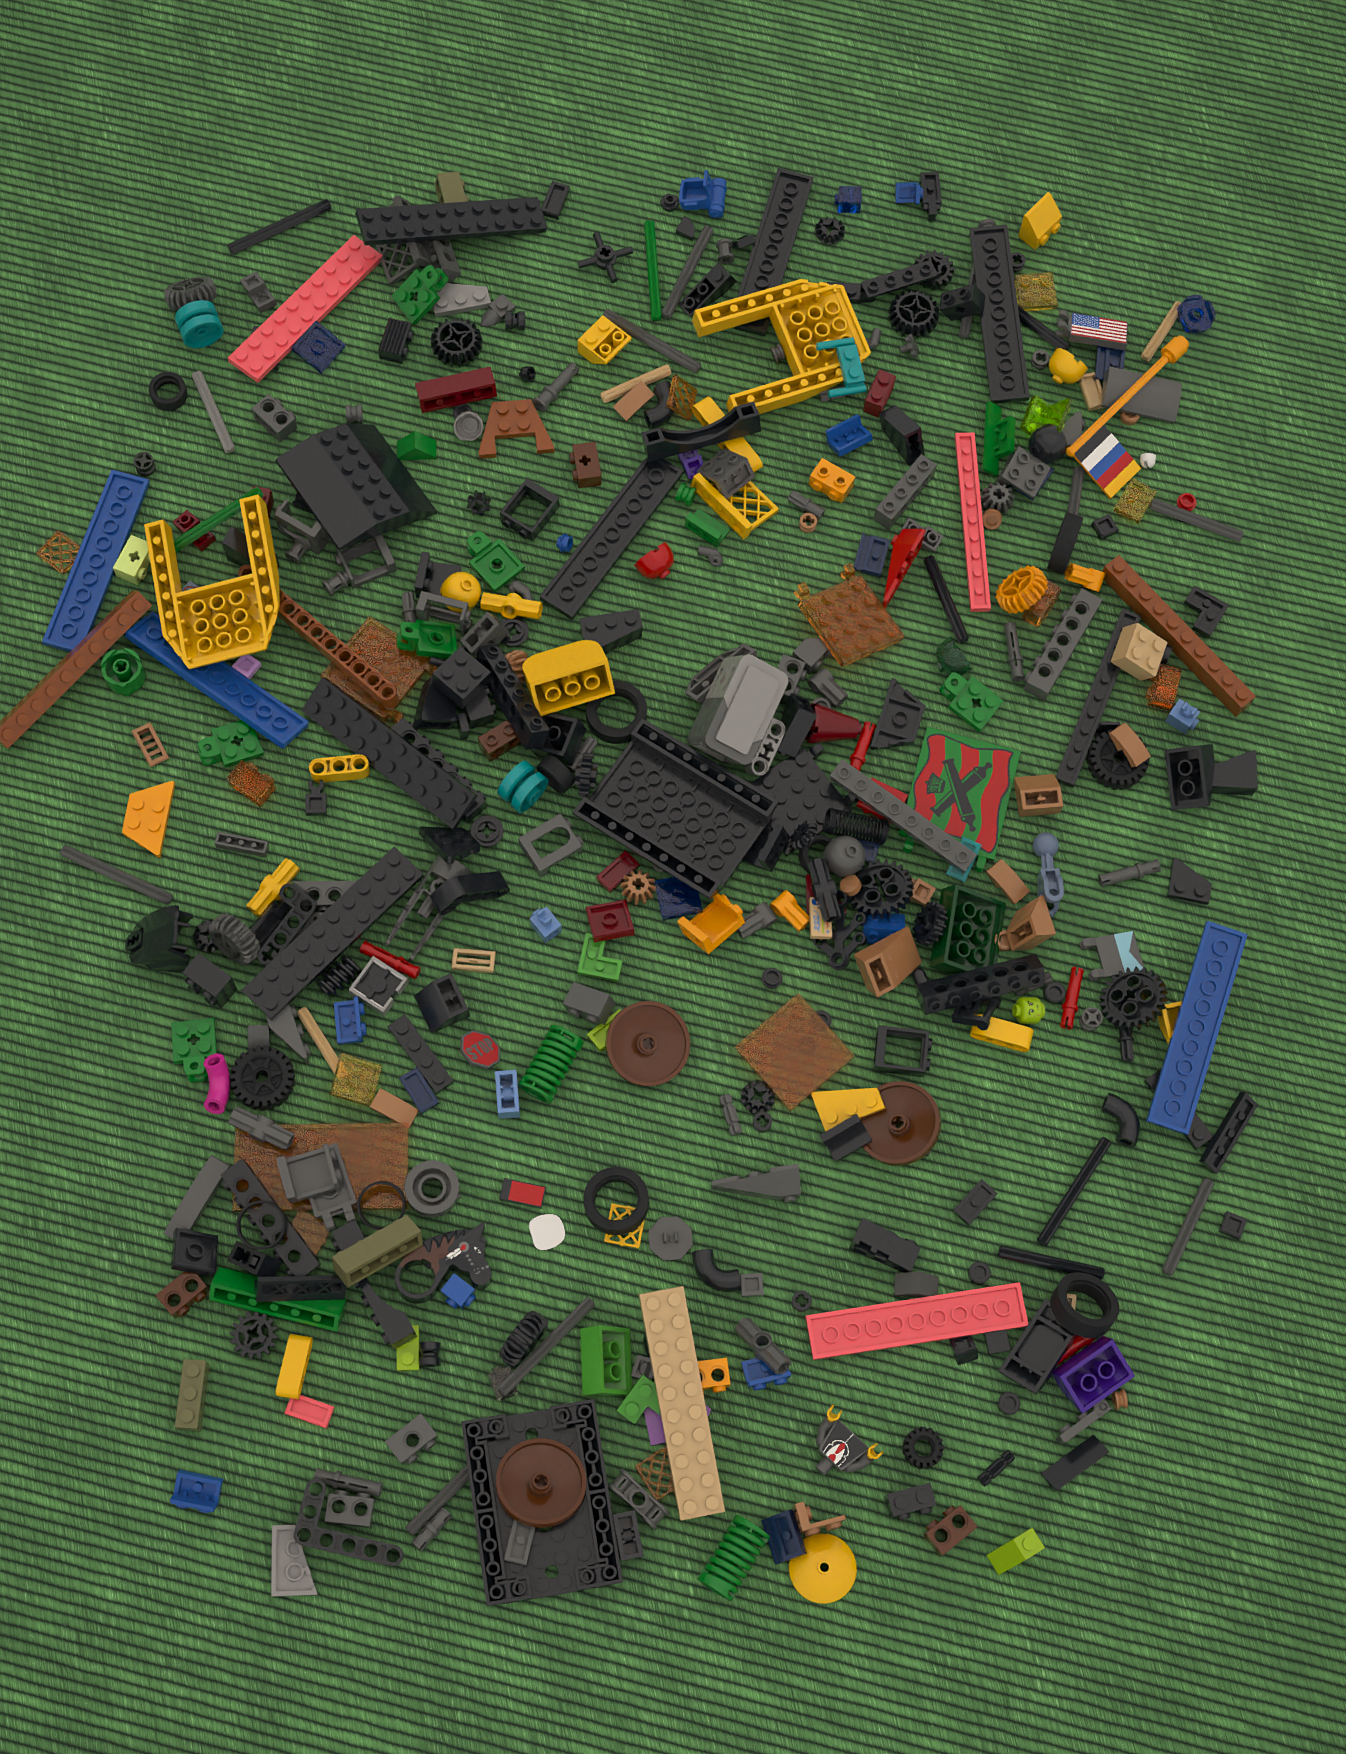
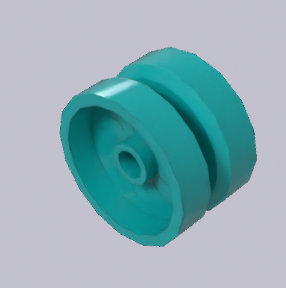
M199 300L187 303L175 314V322L187 347L204 348L217 342L223 335L222 323L218 318L214 304L210 301Z
M522 761L503 779L498 788L497 795L506 802L511 801V807L518 813H523L541 797L547 788L549 779L540 772L535 773V767L528 761Z

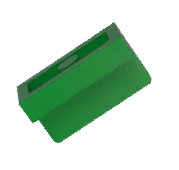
M700 509L694 515L689 513L685 518V527L716 548L730 532L728 527Z

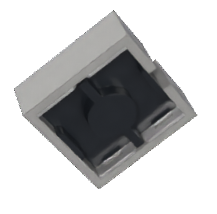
M373 956L349 988V993L353 997L358 996L359 1001L385 1017L394 1004L393 998L395 995L400 996L409 982L407 977Z

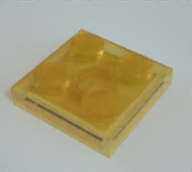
M1052 272L1015 275L1014 281L1019 307L1025 311L1057 309L1058 303Z
M341 1053L329 1095L370 1107L374 1099L382 1065Z

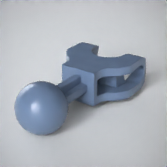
M1044 832L1038 834L1032 844L1034 853L1041 858L1042 866L1037 877V898L1044 895L1045 901L1052 903L1053 909L1049 910L1050 917L1056 915L1059 902L1063 898L1064 888L1060 868H1054L1053 856L1059 849V842L1053 834Z

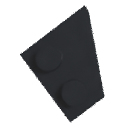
M1174 858L1172 860L1167 897L1208 905L1212 883L1179 859Z

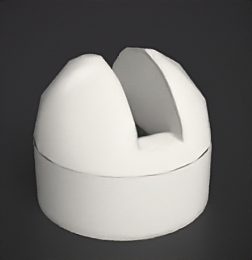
M1143 453L1140 455V463L1143 468H1152L1155 465V454Z

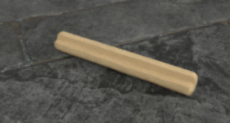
M1180 301L1174 303L1142 352V360L1146 362L1151 360L1184 308L1183 303Z
M665 364L601 392V399L604 403L627 394L640 381L648 385L671 375V369L668 364Z
M307 1007L299 1009L297 1011L298 1017L339 1081L343 1080L348 1076L346 1069Z

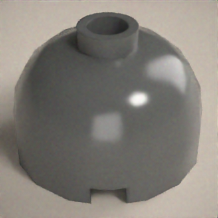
M848 835L839 836L831 840L823 852V859L826 860L829 872L835 873L840 878L859 872L866 858L865 849L856 838Z

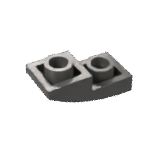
M909 517L898 533L899 535L902 529L926 530L921 548L933 553L944 537L928 525L924 528Z

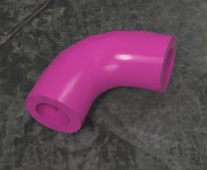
M212 1054L204 1061L209 1078V1091L204 1107L212 1114H221L225 1110L230 1095V1073L224 1056L222 1054Z

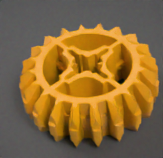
M1035 566L1020 567L1018 571L1014 570L1011 575L1002 580L1003 583L998 586L999 589L996 591V599L999 606L1005 612L1017 614L1020 611L1022 613L1025 609H1030L1032 605H1035L1038 600H1041V596L1045 595V590L1048 588V581L1039 568Z

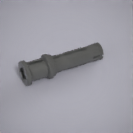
M570 362L552 384L545 386L543 392L532 400L534 406L539 411L545 412L548 409L547 406L552 401L557 400L558 393L580 371L579 367L574 369L577 366L575 363Z

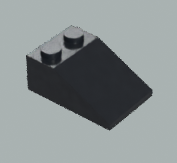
M1213 744L1165 750L1171 809L1178 810L1210 806L1215 768Z

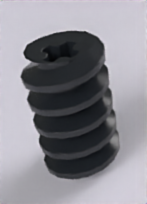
M342 956L340 958L342 963L337 961L334 963L336 969L328 968L330 975L323 973V980L319 978L315 980L318 988L330 1000V994L338 996L337 988L342 991L344 990L343 982L350 985L348 978L351 977L356 980L355 972H362L361 968L350 957Z

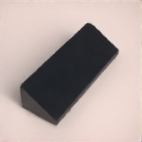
M1092 1435L1043 1471L1041 1475L1051 1489L1056 1492L1109 1453V1451Z

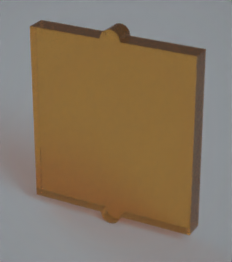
M300 1208L291 1223L317 1256L323 1244L327 1243L326 1238L330 1231L326 1230L322 1219H316L314 1215ZM286 1233L282 1238V1241L284 1242L288 1241V1236Z

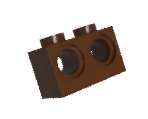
M508 720L478 737L479 748L489 762L521 744Z
M183 1272L155 1296L174 1318L178 1316L181 1318L190 1311L189 1307L192 1304L204 1300L210 1289L197 1274ZM197 1282V1290L188 1292L189 1284ZM179 1296L181 1299L179 1305L172 1307L170 1305L171 1299Z
M952 1505L942 1513L945 1516L942 1520L937 1522L935 1519L925 1527L927 1532L923 1535L940 1557L977 1528V1525L961 1505L956 1508ZM954 1516H959L963 1520L961 1528H956L952 1524ZM936 1530H942L945 1533L946 1539L944 1542H938L935 1539Z

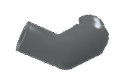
M878 328L873 329L871 338H865L870 350L876 348L879 344L882 331Z
M699 546L698 555L708 557L714 567L722 565L723 558L718 549Z
M513 581L509 585L511 593L518 592L522 595L523 599L534 601L530 588L522 582Z

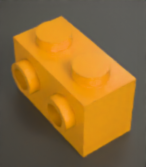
M823 458L815 467L809 479V485L815 491H821L828 495L831 500L843 503L855 482L854 475Z

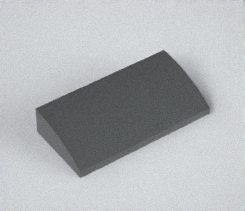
M1109 366L1104 373L1101 407L1109 409L1143 374ZM1152 377L1118 411L1174 424L1179 409L1182 383Z

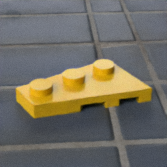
M878 1088L810 1092L825 1131L855 1114L861 1119L886 1109Z

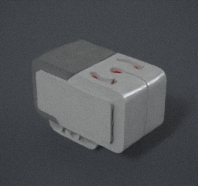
M750 654L725 658L687 738L689 746L722 764L744 765L745 771L749 775L760 776L766 774L786 731L784 724L773 718V715L788 685L787 675ZM772 725L776 728L774 735L771 733ZM756 761L759 764V769L757 772L754 769V763Z

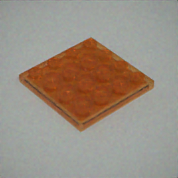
M799 993L735 1046L736 1051L767 1086L771 1088L772 1092L790 1112L854 1058L852 1052Z

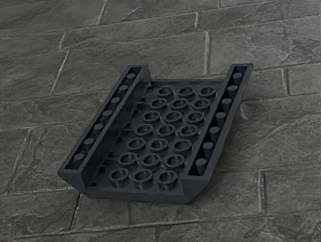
M642 718L632 731L631 742L589 799L583 797L572 813L711 899L722 891L764 832L779 801ZM719 827H729L730 831L724 832L720 836L719 844H717L715 841L718 839ZM715 832H716V837L711 840V837H712V836L715 834Z

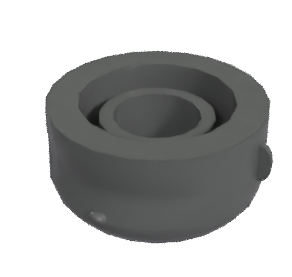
M436 1160L422 1162L405 1176V1194L408 1203L422 1217L443 1216L456 1205L458 1199H461L457 1175L449 1165ZM435 1180L442 1184V1193L437 1198H427L422 1193L423 1186L427 1182Z

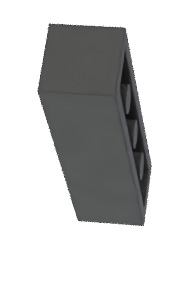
M217 832L214 843L216 848L265 858L269 850L268 841Z

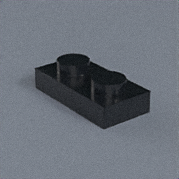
M981 1179L952 1212L969 1226L998 1193Z

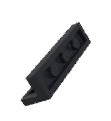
M338 1275L258 1277L254 1281L256 1302L345 1299L347 1287Z

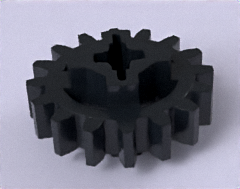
M927 250L925 256L920 254L919 259H915L914 265L931 260L937 272L936 278L921 282L924 283V288L929 285L931 290H933L934 286L941 289L942 284L944 286L948 285V281L952 280L955 269L953 268V261H949L950 256L943 257V252L937 254L936 250L930 254Z
M583 753L582 762H577L575 786H579V797L589 798L590 788H595L598 764L593 762V753Z
M931 901V903L927 902L926 907H921V913L917 912L916 920H914L916 925L912 928V931H915L913 934V938H916L915 942L928 947L929 945L933 946L934 941H939L938 936L943 935L944 928H946L944 922L948 919L945 916L947 910L944 909V905Z
M248 1311L246 1312L247 1318L244 1319L239 1316L240 1323L232 1324L236 1330L230 1332V1335L235 1337L230 1343L232 1345L237 1344L234 1349L236 1353L242 1350L241 1357L245 1358L249 1354L250 1360H253L255 1355L262 1359V1353L265 1352L270 1355L269 1348H276L273 1340L279 1339V1336L274 1334V1332L278 1331V1327L272 1326L275 1322L272 1318L267 1321V1314H263L260 1317V1313L255 1312L254 1316H252ZM255 1321L253 1325L246 1326V1324ZM265 1326L268 1328L269 1337L264 1335ZM251 1332H257L259 1337L252 1339L250 1337ZM240 1333L245 1337L244 1345L241 1344ZM263 1345V1347L253 1350L255 1346Z

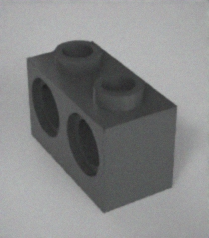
M269 394L251 408L254 419L279 442H282L297 429V418L293 412L284 409L281 401L277 398L274 399Z
M784 654L777 669L784 672L788 677L787 687L790 690L784 691L780 700L787 703L790 693L799 694L800 688L798 684L800 681H804L807 670H804L806 662ZM793 669L797 673L791 674L787 670Z
M335 1490L334 1494H328L324 1521L331 1524L372 1528L375 1500L370 1498L371 1494L357 1493V1497L348 1496L347 1491ZM338 1501L345 1503V1509L342 1513H335L333 1510L334 1504ZM360 1504H366L368 1507L367 1513L363 1516L356 1514V1508Z

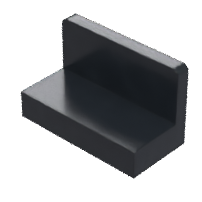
M857 1114L820 1135L836 1162L872 1142V1138Z

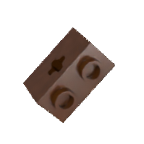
M596 442L573 444L572 452L569 453L570 463L575 466V469L572 470L573 481H577L578 488L600 486L601 470Z

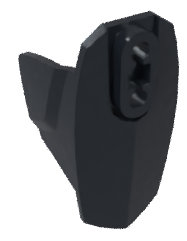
M178 905L158 909L145 916L137 923L125 942V949L130 952L129 959L131 963L145 965L153 970L182 974L189 964L190 955L184 954L188 947L175 944L180 930L183 927H189L190 924L188 922L190 919H193V914L180 911Z

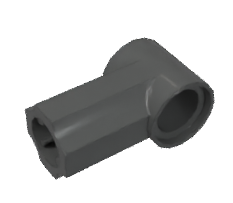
M821 668L807 681L809 687L816 694H822L835 708L843 704L848 698V694L834 681L832 674L825 668Z
M763 902L756 906L750 914L743 917L745 923L736 932L742 939H745L761 928L765 929L771 926L778 918L768 903Z

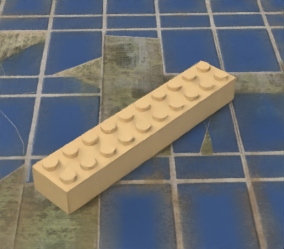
M678 1286L638 1294L680 1520L725 1512L684 1287Z

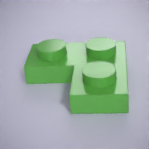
M586 933L577 974L619 982L623 960L603 957L606 940L594 943L592 934Z
M645 1374L641 1375L617 1408L620 1414L634 1424L647 1406L660 1415L654 1381Z

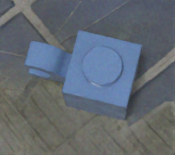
M1179 699L1165 722L1186 734L1189 728L1193 730L1199 722L1197 716L1200 711Z
M547 906L542 909L539 908L532 913L530 925L545 944L562 932V925Z

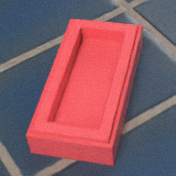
M300 1395L298 1400L290 1398L284 1414L327 1429L335 1407Z

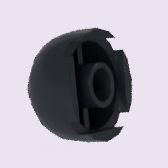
M1050 423L1038 427L1031 434L1028 441L1030 454L1045 464L1061 460L1067 449L1065 435L1063 432L1059 433L1056 430L1058 427Z

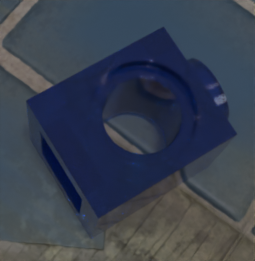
M839 186L838 194L835 193L834 205H837L838 213H860L862 187Z

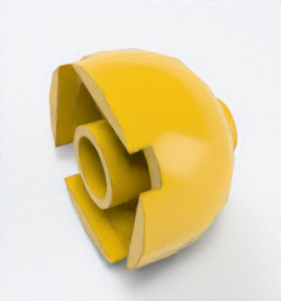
M1062 348L1054 351L1048 365L1049 371L1053 374L1052 379L1058 384H1062V382L1066 384L1076 383L1084 376L1088 368L1081 360L1078 362L1074 359L1075 356Z
M456 572L449 575L442 583L440 594L442 593L443 597L467 602L470 611L480 600L481 586L472 574ZM447 606L450 610L457 613H462L463 611L459 608Z

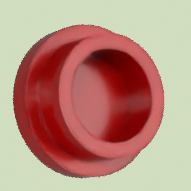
M1184 493L1178 497L1176 504L1177 507L1193 511L1196 507V499L1192 494Z

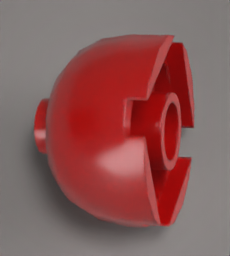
M667 542L657 546L658 550H651L634 564L642 576L647 579L660 577L662 580L671 573L669 569L673 566L674 554Z

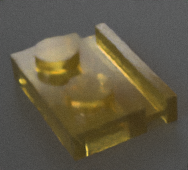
M1132 478L1113 511L1139 524L1155 497L1157 490H1152L1149 486Z

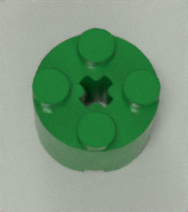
M128 648L111 650L101 661L103 678L113 692L130 696L144 684L146 672L140 657L133 650Z

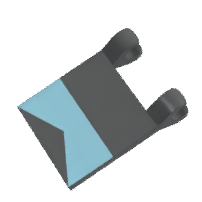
M1133 931L1096 938H1084L1079 943L1081 950L1096 947L1102 969L1092 970L1088 974L1090 981H1097L1112 975L1118 976L1119 971L1125 974L1128 967L1131 972L1134 971L1135 966L1140 971L1144 967Z

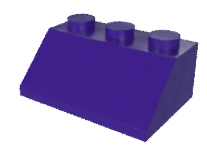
M1105 1336L1100 1337L1056 1368L1052 1374L1061 1391L1082 1414L1135 1377L1114 1340Z

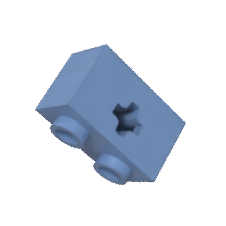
M495 1071L499 1119L519 1118L517 1071Z

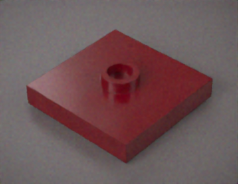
M626 899L585 907L594 943L635 935Z

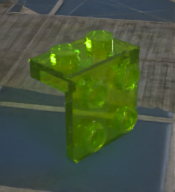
M1038 395L1032 396L1020 429L1031 436L1038 427L1050 423L1058 427L1056 430L1060 432L1065 425L1066 416L1070 412L1072 400L1066 398L1050 405Z

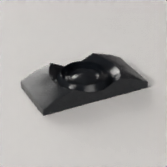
M1044 1300L998 1370L999 1373L1035 1395L1040 1392L1051 1378L1057 1364L1071 1347L1077 1336L1065 1329L1057 1321L1052 1312L1050 1301Z

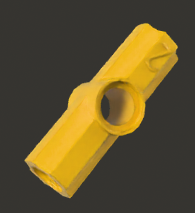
M483 592L480 609L501 613L507 619L521 616L540 620L543 603L522 599L516 593L502 596Z
M285 858L272 875L269 874L263 879L259 891L246 905L247 908L256 916H260L269 905L281 899V887L284 884L290 883L298 874L300 868L294 862Z

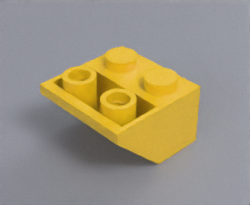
M601 316L577 340L578 353L592 364L606 365L632 340V337L605 316Z

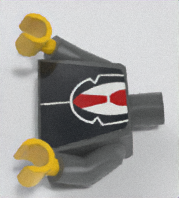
M831 1405L828 1409L827 1415L818 1427L816 1444L819 1447L817 1452L823 1458L815 1468L824 1476L832 1468L836 1469L839 1473L842 1471L851 1473L862 1470L884 1453L882 1451L876 1454L874 1447L878 1445L877 1443L869 1448L839 1420L842 1410L837 1415L832 1413L834 1405Z

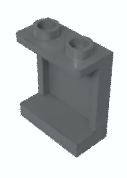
M327 1143L323 1144V1148L290 1158L285 1156L276 1158L289 1204L340 1189L339 1182L343 1181L339 1168L335 1169L333 1163L337 1161L334 1148L329 1149Z

